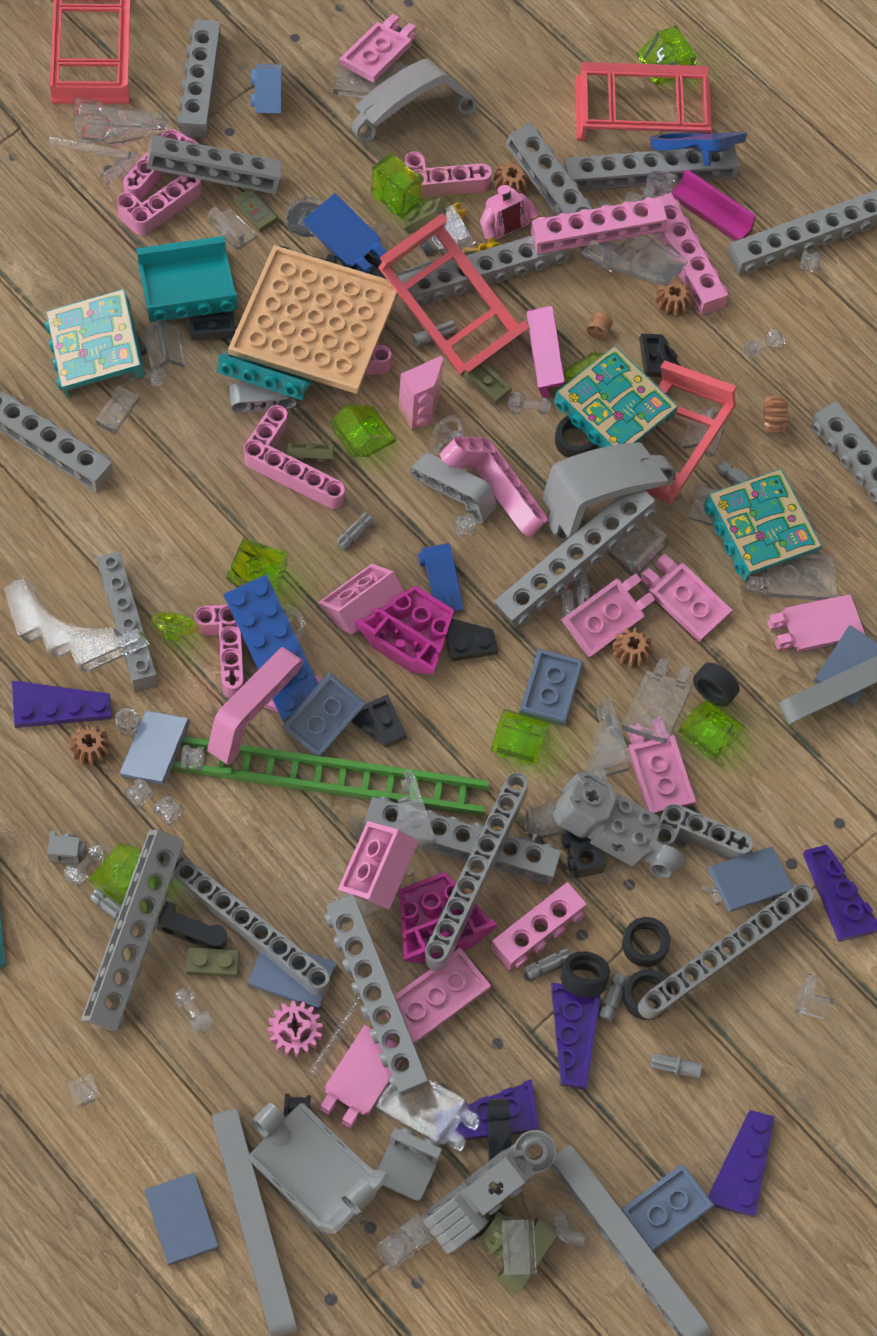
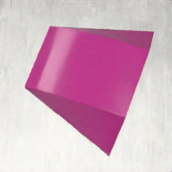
M415 585L392 599V602L381 609L377 608L373 614L365 619H359L355 624L373 649L409 672L434 674L454 609Z
M445 872L399 889L404 962L426 964V946L456 885ZM477 904L454 951L459 948L466 950L474 947L497 927V924L492 919L490 920ZM457 909L451 913L459 916L463 914V911ZM444 931L441 935L443 937H450L453 933ZM438 952L431 954L433 959H440L443 956Z

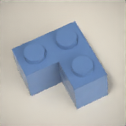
M256 64V68L252 69L251 85H255V94H251V107H255V113H281L282 64Z

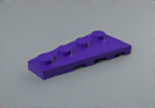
M12 681L15 728L112 719L109 693Z
M823 845L805 850L803 856L838 942L877 933V919L872 914L873 909L858 894L857 891L859 889L854 882L849 881L844 873L845 869L829 846Z
M552 982L551 993L560 1086L586 1090L601 995L593 998L575 996L568 992L562 984Z
M532 1079L516 1087L504 1089L495 1095L480 1098L471 1104L462 1105L435 1115L434 1125L437 1143L487 1138L488 1099H508L511 1135L522 1134L529 1130H539Z
M749 1110L708 1194L709 1199L715 1205L714 1207L751 1217L756 1215L775 1116Z

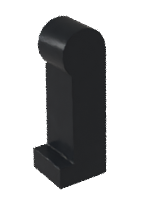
M165 902L158 917L157 930L203 948L224 949L227 946V932L221 925L209 926L176 912V905L174 903Z
M488 1099V1161L501 1151L511 1147L508 1099Z

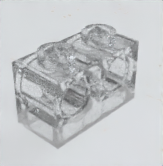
M417 1213L376 1245V1253L388 1269L393 1272L431 1243L434 1236L423 1223L422 1217Z

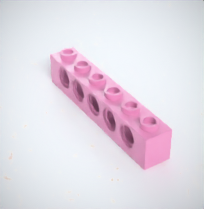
M672 193L659 196L662 198L667 225L666 231L656 234L681 280H683L684 285H690V291L693 292L692 300L699 313L704 315L724 308L729 296L727 287L720 282L718 271L710 264L708 253L705 250L703 251L700 246L699 237L696 233H693L689 219L686 216L684 217L679 201L674 199Z
M649 197L642 201H627L614 206L605 205L592 210L583 209L570 214L561 213L553 217H539L536 220H532L531 234L536 254L663 232L666 231L667 217L662 198Z

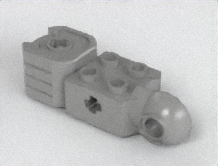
M589 771L577 773L561 789L563 795L558 799L556 809L552 812L556 823L560 827L579 837L591 839L590 844L630 866H634L642 860L648 862L651 866V872L657 877L669 878L673 873L683 868L686 863L683 854L672 846L664 845L657 841L661 826L659 816L615 793L614 788L607 781Z
M529 1130L523 1133L516 1140L515 1144L497 1154L422 1215L423 1223L429 1228L432 1235L436 1237V1240L442 1245L447 1254L460 1248L487 1225L488 1220L485 1217L487 1212L489 1215L496 1212L502 1206L500 1203L507 1196L510 1198L515 1197L523 1190L521 1185L527 1184L536 1173H542L551 1167L557 1155L553 1139L546 1132L540 1130ZM533 1144H538L541 1146L540 1155L535 1158L528 1156V1148ZM494 1181L499 1186L494 1189L490 1186V1183Z

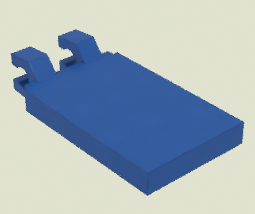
M336 193L303 220V224L345 267L350 268L354 266L358 271L370 274L372 266L363 257L370 252L382 263L380 257L388 252L380 244V237Z

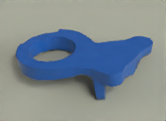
M697 132L664 133L650 136L651 149L679 150L697 147L702 151L704 165L710 166L713 153L727 151L736 144L746 142L747 132L713 134Z

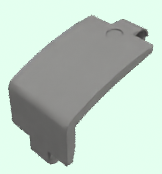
M425 58L397 72L367 94L355 106L361 113L353 121L351 129L361 141H371L376 133L374 126L379 125L419 95L442 83H447L456 92L452 103L462 114H472L476 110L477 103L473 96L433 61ZM465 99H468L467 104L461 107V103ZM363 126H367V130L364 133H360V129Z
M640 442L598 448L561 460L552 466L542 497L551 511L547 525L558 541H566L576 533L587 507L625 494L665 486L674 476L676 477V472L666 457L650 455Z
M269 1102L250 1121L264 1140L248 1155V1160L303 1215L324 1233H337L353 1215H358L377 1195L376 1191L390 1178L387 1172L370 1168L303 1103L299 1104L285 1118L282 1112Z

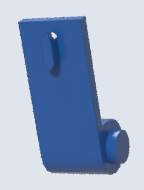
M446 543L421 548V553L417 554L420 567L424 566L425 571L427 570L432 596L454 609V612L463 610L450 544Z

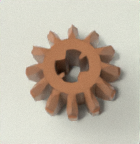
M514 160L512 164L505 161L503 166L498 165L493 178L495 189L498 190L500 186L508 185L510 188L515 189L517 193H525L527 191V187L530 185V178L520 164L516 165Z
M674 278L671 282L665 280L662 286L657 288L655 301L658 304L659 310H665L666 315L669 312L673 313L674 317L678 312L684 315L686 309L691 307L693 292L690 291V285H683V280L679 283L675 282Z
M772 395L765 398L763 428L766 432L779 433L786 431L788 425V400L785 396Z
M636 627L632 632L626 628L623 634L618 633L616 635V641L613 642L612 648L615 650L614 658H620V665L627 662L630 669L633 663L640 667L643 662L647 663L649 661V655L653 651L652 646H650L652 640L651 638H645V631L639 634Z
M87 724L84 731L78 727V735H71L70 737L72 743L69 744V749L73 752L72 757L74 760L79 759L82 766L89 761L90 766L93 767L95 760L102 763V756L109 755L108 748L111 746V742L107 739V732H100L101 730L98 725L91 730L90 725Z

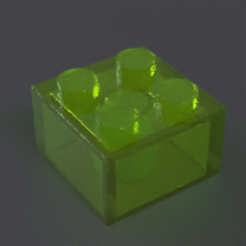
M391 152L372 167L371 194L374 199L386 205L391 213L397 214L403 219L420 204L422 178Z

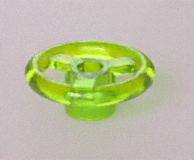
M159 612L151 617L152 624L159 630H162V637L169 641H180L182 635L193 634L198 629L193 619L182 614Z

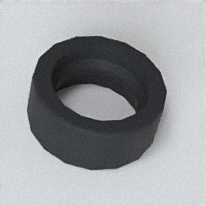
M568 416L559 422L555 433V445L563 456L569 458L595 450L597 444L592 443L590 440L586 445L582 446L569 444L564 440L563 434L567 429L577 427L573 425Z
M705 663L693 677V684L697 691L710 703L720 707L728 706L740 691L739 684L734 676L725 668L715 663Z
M641 917L632 921L626 928L623 935L622 948L625 956L632 963L643 967L655 966L668 953L671 937L668 929L661 921L652 917ZM640 929H649L657 933L661 941L659 950L652 955H644L637 952L632 945L634 933Z
M587 951L572 953L564 960L560 977L562 985L575 996L583 998L599 996L606 990L608 984L609 964L604 958L595 953ZM587 970L596 974L598 978H580L572 971Z
M643 969L635 972L628 979L623 991V1002L626 1009L634 1017L642 1020H653L646 1019L640 1015L638 1004L633 998V989L642 981H649L658 985L666 977L654 970ZM666 987L667 991L672 994V988Z

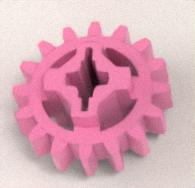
M292 1001L291 1007H287L283 1003L281 1012L276 1009L273 1011L276 1018H269L268 1021L272 1027L267 1028L268 1034L273 1035L270 1037V1043L277 1042V1051L284 1048L285 1056L294 1051L295 1057H299V1051L303 1050L307 1055L309 1054V1046L312 1048L317 1047L315 1039L321 1040L322 1034L317 1031L323 1030L322 1023H317L320 1020V1015H313V1006L305 1009V1002L302 1001L300 1006H296L295 1001ZM299 1014L306 1017L308 1020H304L302 1017L299 1016ZM289 1015L285 1022H281L283 1018ZM294 1020L298 1028L297 1037L294 1036L292 1029ZM305 1036H309L307 1040L301 1043V1040ZM282 1038H287L291 1043L284 1041Z

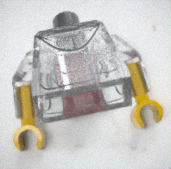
M456 202L454 206L451 204L444 208L443 214L448 219L444 228L465 255L487 249L486 244L483 243L478 248L475 247L477 244L462 220L466 210H460L461 204L459 202ZM435 235L420 245L426 255L437 249L442 256L447 253V250Z

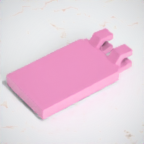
M392 14L383 24L377 22L340 58V65L374 83L412 46L413 40L417 37V34L414 33L417 26L409 23L399 33L397 31L400 25L397 22L400 20V17Z
M665 553L658 559L655 565L665 574L661 579L650 568L642 573L641 582L649 588L648 591L655 598V601L699 643L732 612V609L683 562L678 565Z
M637 573L623 582L620 579L618 580V578L613 580L561 619L588 658L615 639L618 633L622 634L626 628H630L644 617L642 609L655 600L649 592L635 601L628 592V590L642 581Z
M851 594L786 607L782 612L770 615L771 620H768L770 630L788 627L789 633L777 636L778 640L775 641L777 651L795 647L797 653L837 645L849 625L865 634Z
M662 719L652 721L650 727L654 739L644 741L640 726H631L630 730H628L631 744L627 750L646 809L654 814H660L670 804H678L683 807L694 805L696 800L675 736L667 735Z
M367 1025L363 1026L325 1085L324 1090L328 1095L320 1106V1111L327 1116L331 1114L338 1101L350 1107L342 1119V1125L350 1130L360 1114L363 1116L370 1114L389 1084L388 1077L392 1076L389 1066L384 1068L379 1053L383 1051L380 1043H374L369 1031L372 1028ZM390 1039L387 1042L389 1048L398 1046L397 1043ZM403 1060L398 1062L396 1069L399 1068Z

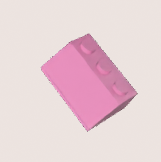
M442 356L401 373L399 411L411 430L417 427H425L432 421L441 391Z
M370 564L320 600L318 605L340 630L352 634L360 631L355 624L356 621L361 618L365 619L373 614L377 608L381 609L392 602V599L404 593V590L394 571Z
M367 821L338 890L349 895L354 894L358 899L389 910L419 841L398 829Z

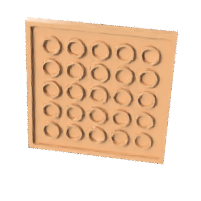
M274 245L229 345L228 354L357 394L398 293L387 279Z

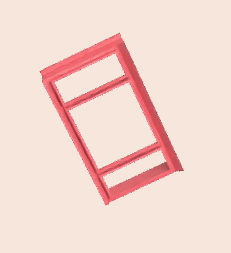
M132 0L53 1L50 68L52 104H129L130 6ZM120 1V4H62V2ZM62 11L119 12L118 59L60 58ZM60 66L118 67L117 81H59Z
M582 62L580 76H575L576 140L585 141L587 129L713 134L710 80H708L709 66ZM587 75L608 76L609 120L588 119ZM615 76L676 78L677 122L616 120ZM683 78L702 79L703 123L684 122Z
M442 213L380 257L382 263L379 269L461 375L464 371L468 373L526 331L529 326L525 320L517 324L444 228L448 219ZM435 235L447 250V253L403 284L390 266ZM453 258L491 309L446 341L408 289ZM496 315L508 332L464 364L451 346Z
M664 361L660 367L663 380L658 387L666 395L674 387L724 405L715 420L681 407L677 408L676 415L709 426V429L681 472H676V477L674 476L672 479L675 481L671 487L665 485L646 490L650 496L663 500L668 505H672L735 408V391L737 386Z

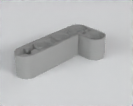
M424 453L410 468L411 475L417 481L464 504L468 516L478 524H482L497 508L493 490L486 481L460 468L450 467L442 459L430 453Z
M678 804L666 806L660 818L661 826L658 837L665 836L669 841L662 842L659 838H657V841L664 845L673 847L676 838L680 837L728 859L746 856L750 854L753 847V841L749 835ZM673 815L677 817L678 821H671L667 816ZM697 825L701 830L693 831L690 826ZM712 835H720L723 840L717 841ZM739 845L743 847L742 850L738 849Z

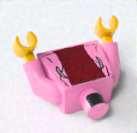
M508 185L500 186L498 194L486 201V208L480 219L485 240L488 239L487 249L502 245L499 242H495V240L531 224V219L536 220L539 218V213L533 202L523 193H517L515 189L510 188Z

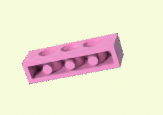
M567 882L492 940L490 949L509 971L515 966L518 969L529 960L528 956L534 951L536 954L541 952L548 945V940L552 937L555 939L560 937L566 931L565 927L571 922L574 924L578 923L585 916L584 912L587 904ZM561 910L565 916L557 917L553 914V911ZM543 925L546 931L538 932L534 926ZM518 939L525 940L528 945L525 947H519L518 945H516L515 941Z

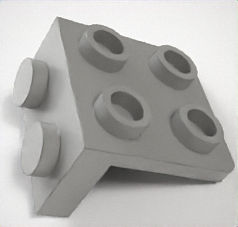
M394 1128L390 1136L389 1146L377 1169L387 1172L390 1176L382 1186L413 1201H420L441 1157L442 1149L438 1147L439 1144L431 1139H419L409 1129L401 1128L399 1130Z

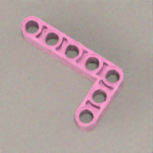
M280 405L270 407L244 445L245 464L249 468L328 508H340L344 504L345 487L342 482L275 449V446L288 427L287 411ZM251 453H258V455H255V456L250 455V454H251ZM271 463H278V465H276V466H273V465H270V464H271ZM291 473H298V475H296V476H292V475H290V474H291ZM311 483H317V484H319V485H317V486H312V485H310V484H311ZM331 493H337V494H339V495H337V496H332V495H330V494H331Z
M455 437L440 453L441 459L450 467L475 468L480 477L491 486L494 496L519 530L526 536L532 537L547 522L546 514L490 440L483 437Z
M281 647L218 711L214 719L207 751L227 765L231 764L239 753L245 726L298 673L303 660L284 647Z

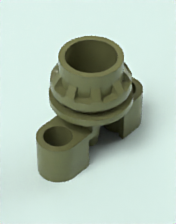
M497 1210L487 1217V1225L477 1233L476 1238L482 1242L484 1250L488 1254H492L494 1260L497 1261L503 1256L507 1258L499 1270L496 1280L516 1294L523 1288L556 1238L558 1231L540 1217H537L532 1221L525 1233L522 1234L523 1222L520 1220L516 1221V1218L512 1215H503Z

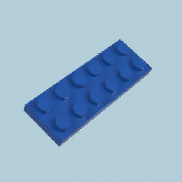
M264 575L223 594L258 670L281 647H284L303 660L298 673L273 698V702L284 722L289 719L318 685V681L267 575Z

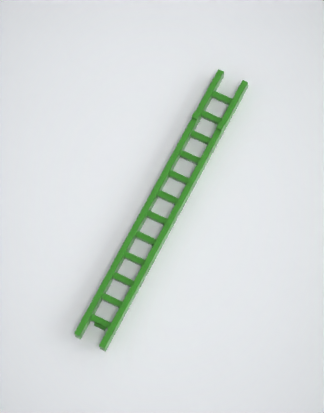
M186 736L181 746L197 748L194 764L175 761L172 767V771L368 800H371L372 796L376 798L386 797L397 804L407 803L416 807L484 816L485 806L466 804L468 796L466 788L487 791L489 782L474 778L241 745L238 755H245L242 771L225 767V763L220 759L218 767L201 765L203 750L208 749L209 740ZM251 756L269 759L266 774L248 772ZM275 760L293 762L290 778L272 775ZM299 763L316 766L314 781L296 779ZM323 767L340 769L338 785L320 782ZM347 770L364 773L362 788L344 786ZM370 774L388 776L386 792L368 789ZM394 777L412 780L410 795L392 793ZM418 781L436 783L434 799L416 796ZM442 784L460 787L458 802L440 800Z

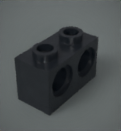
M564 829V833L561 835V842L563 848L568 850L567 864L569 870L574 871L575 878L604 873L606 861L603 850L590 844L591 839L584 837L585 840L582 842L576 841L573 837L575 834ZM586 857L591 860V863L583 864L580 858Z

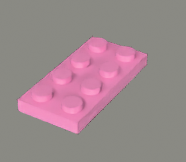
M459 948L452 953L444 969L439 971L428 970L395 994L414 1045L491 989V985L463 950ZM384 1013L390 1020L391 1015L389 1013Z

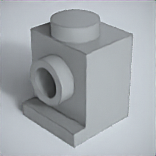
M50 831L47 852L49 862L79 865L80 856L84 857L86 842H81L80 837H76L73 834L57 836L56 831Z

